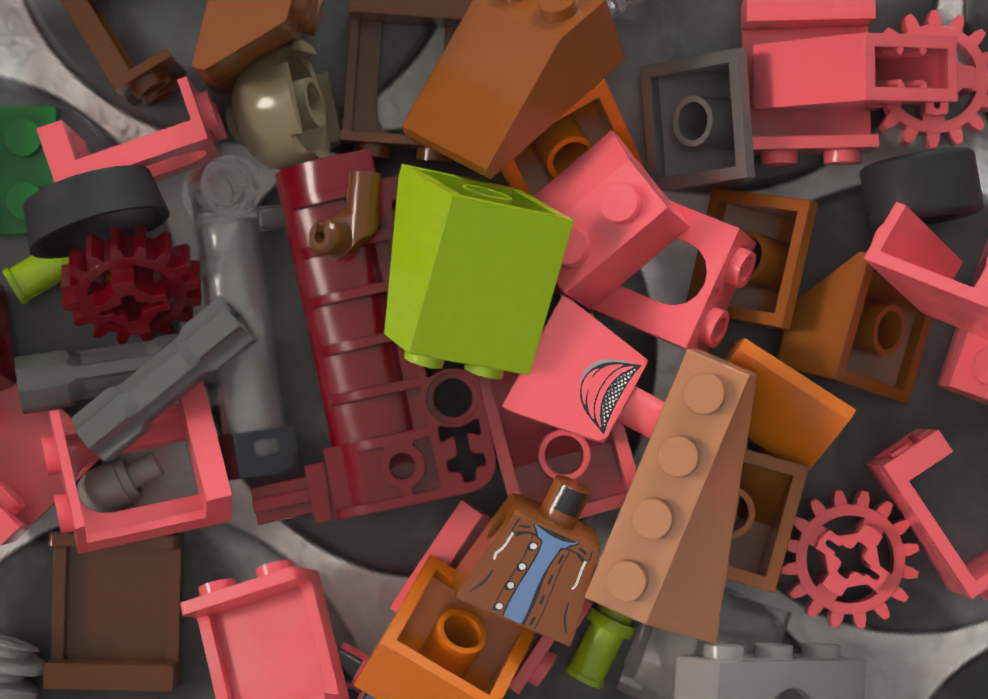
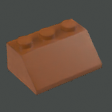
M208 0L191 66L192 69L213 93L228 96L232 93L237 76L249 65L287 43L301 39L305 41L306 34L316 36L321 23L324 0Z

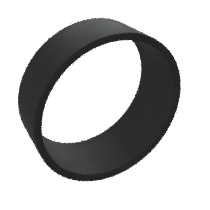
M137 165L101 168L65 178L37 191L23 204L29 253L34 257L44 259L69 257V250L72 247L86 250V236L91 233L100 237L103 241L110 239V230L113 226H118L124 236H133L138 225L145 226L148 233L162 225L170 216L169 209L151 171L146 167Z

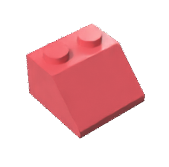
M613 130L609 131L533 196L574 220L556 283L567 296L589 310L596 307L690 228L689 224Z

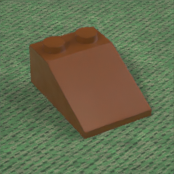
M472 0L402 124L405 135L491 179L626 59L607 1Z

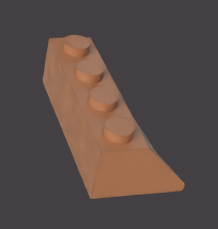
M697 348L686 350L584 598L648 626L714 644L718 642L721 622L720 613L724 588L727 582L731 540L738 510L739 488L743 461L746 456L758 377L757 373Z

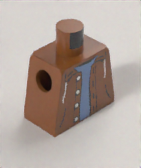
M556 475L542 504L520 494L512 493L509 495L456 567L452 575L455 598L570 647L586 600L584 596L592 580L600 553V543L595 529L578 520L591 495V491L583 484L569 477Z

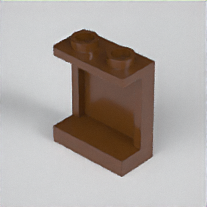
M60 530L48 533V546H53L51 659L44 663L43 689L173 692L181 685L183 615L180 603L183 602L185 533H174L78 554L74 532L61 534Z

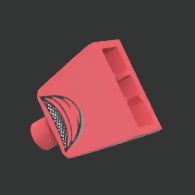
M562 295L542 331L530 375L519 374L502 408L510 413L598 443H604L616 421L650 439L665 402L635 386L648 360L573 300Z

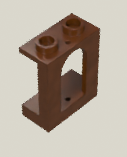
M60 0L114 90L132 106L142 101L146 107L154 106L173 95L179 89L176 81L187 75V72L167 48L134 66L95 0Z
M349 0L350 30L342 130H339V141L343 147H353V152L370 149L375 160H390L391 150L417 152L416 162L437 165L454 164V160L404 134H390L386 132L380 124L377 113L382 30L383 24L445 28V50L472 0Z

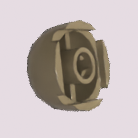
M302 39L285 44L244 69L237 76L232 88V105H229L226 109L227 125L234 140L243 142L249 153L262 164L280 171L308 161L339 155L338 153L330 152V143L339 141V130H342L340 110L334 87L327 71L315 74L307 58L317 56L318 54L310 44Z

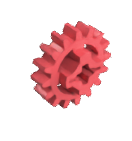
M931 10L926 15L924 26H920L912 14L905 16L901 20L902 34L957 36V51L968 64V66H962L957 60L958 97H962L965 94L970 95L969 101L960 114L945 121V115L948 114V102L910 104L915 109V117L908 114L900 105L865 106L867 111L882 109L886 114V117L878 127L882 133L895 125L902 129L899 144L904 147L909 145L917 135L922 136L925 151L938 147L940 135H944L948 144L954 147L963 142L961 126L974 134L985 127L982 118L977 112L988 113V51L982 53L978 47L986 32L980 29L973 32L970 36L965 35L962 32L964 16L958 14L947 26L941 25V17L938 10ZM889 27L883 32L899 34Z
M839 489L831 490V506L825 507L816 498L807 500L812 516L807 520L795 517L793 527L798 533L795 539L790 538L787 551L792 552V560L784 562L781 569V574L795 575L797 579L786 591L789 597L795 599L807 594L810 598L806 603L804 612L813 618L823 608L828 609V625L836 628L843 621L844 614H849L854 626L859 629L866 626L867 611L872 610L877 616L886 620L890 617L885 602L890 597L902 602H906L909 598L906 592L899 587L901 579L918 578L919 574L917 570L905 565V557L919 551L918 544L902 542L900 535L905 533L911 526L909 521L902 518L890 522L887 518L891 513L893 504L887 500H882L871 509L869 508V492L862 490L856 492L852 504L847 503L843 491ZM841 516L861 517L858 522L855 521L851 528L846 531L833 533L822 526L826 522ZM883 536L889 550L888 570L880 566L877 545ZM826 541L849 549L858 544L859 547L856 549L855 556L861 561V565L870 571V575L844 568L838 573L841 561L834 555L835 551L826 545ZM808 546L815 549L818 553L820 572L814 579L815 583L810 578L807 568ZM865 585L873 590L869 595L857 600H836L838 596H842L848 587Z

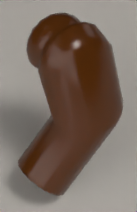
M368 171L349 172L347 206L326 222L317 221L310 229L308 236L309 244L316 254L332 261L348 258L374 238L379 227L381 173Z

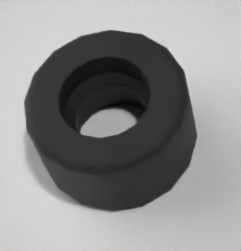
M967 147L933 149L896 156L869 164L859 173L868 226L873 231H877L885 222L896 202L906 205L925 225L967 217L980 212L984 208L975 152Z

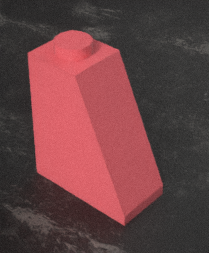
M864 32L754 44V109L804 110L958 102L957 36Z

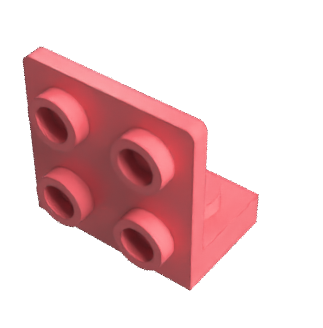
M17 381L13 387L0 391V545L16 542L54 505L53 495L65 493L61 473L48 476L40 438L52 435L49 411L53 410L23 414ZM60 408L59 412L63 427L74 425L71 419L72 416L64 408ZM101 459L85 466L80 471L75 483Z

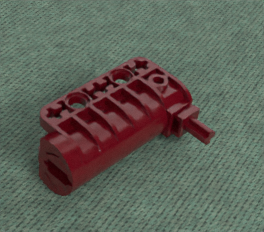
M370 149L308 161L288 167L275 174L332 447L323 449L325 462L304 466L306 476L250 488L253 510L256 513L258 525L314 514L315 523L318 524L471 493L483 488L492 479L496 469L495 451L479 376L467 370L455 368L444 369L429 377L427 367L407 361L404 358L405 350L384 334L399 176L381 179L379 227L374 238L348 258L334 261L316 254L310 247L308 236L312 226L319 220L326 222L347 206L349 172L368 171L378 173L376 161ZM450 380H459L466 383L472 392V403L469 410L459 417L444 415L436 404V394L439 387ZM474 419H478L481 433H467L472 453H483L486 463L477 466L475 478L465 479L462 470H451L449 460L455 458L459 452L456 435L444 441L440 428L441 426L460 427Z

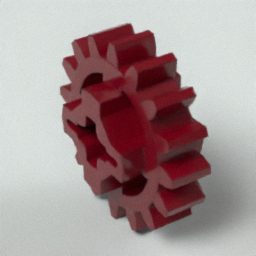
M138 225L133 236H124L118 226H113L110 230V239L104 241L91 233L86 236V250L72 247L69 250L68 264L61 267L62 307L64 311H73V324L77 327L93 323V337L98 339L109 331L117 333V340L120 344H125L130 335H139L143 341H151L152 331L158 329L167 335L175 334V320L189 322L193 318V307L201 306L199 260H191L190 246L187 243L171 248V233L167 231L152 239L147 237L146 227L143 225Z

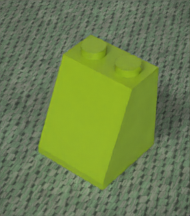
M402 164L398 177L384 334L405 350L404 358L407 361L423 367L442 369L446 360L463 363L465 370L490 379H502L504 371L530 375L574 220L518 188Z

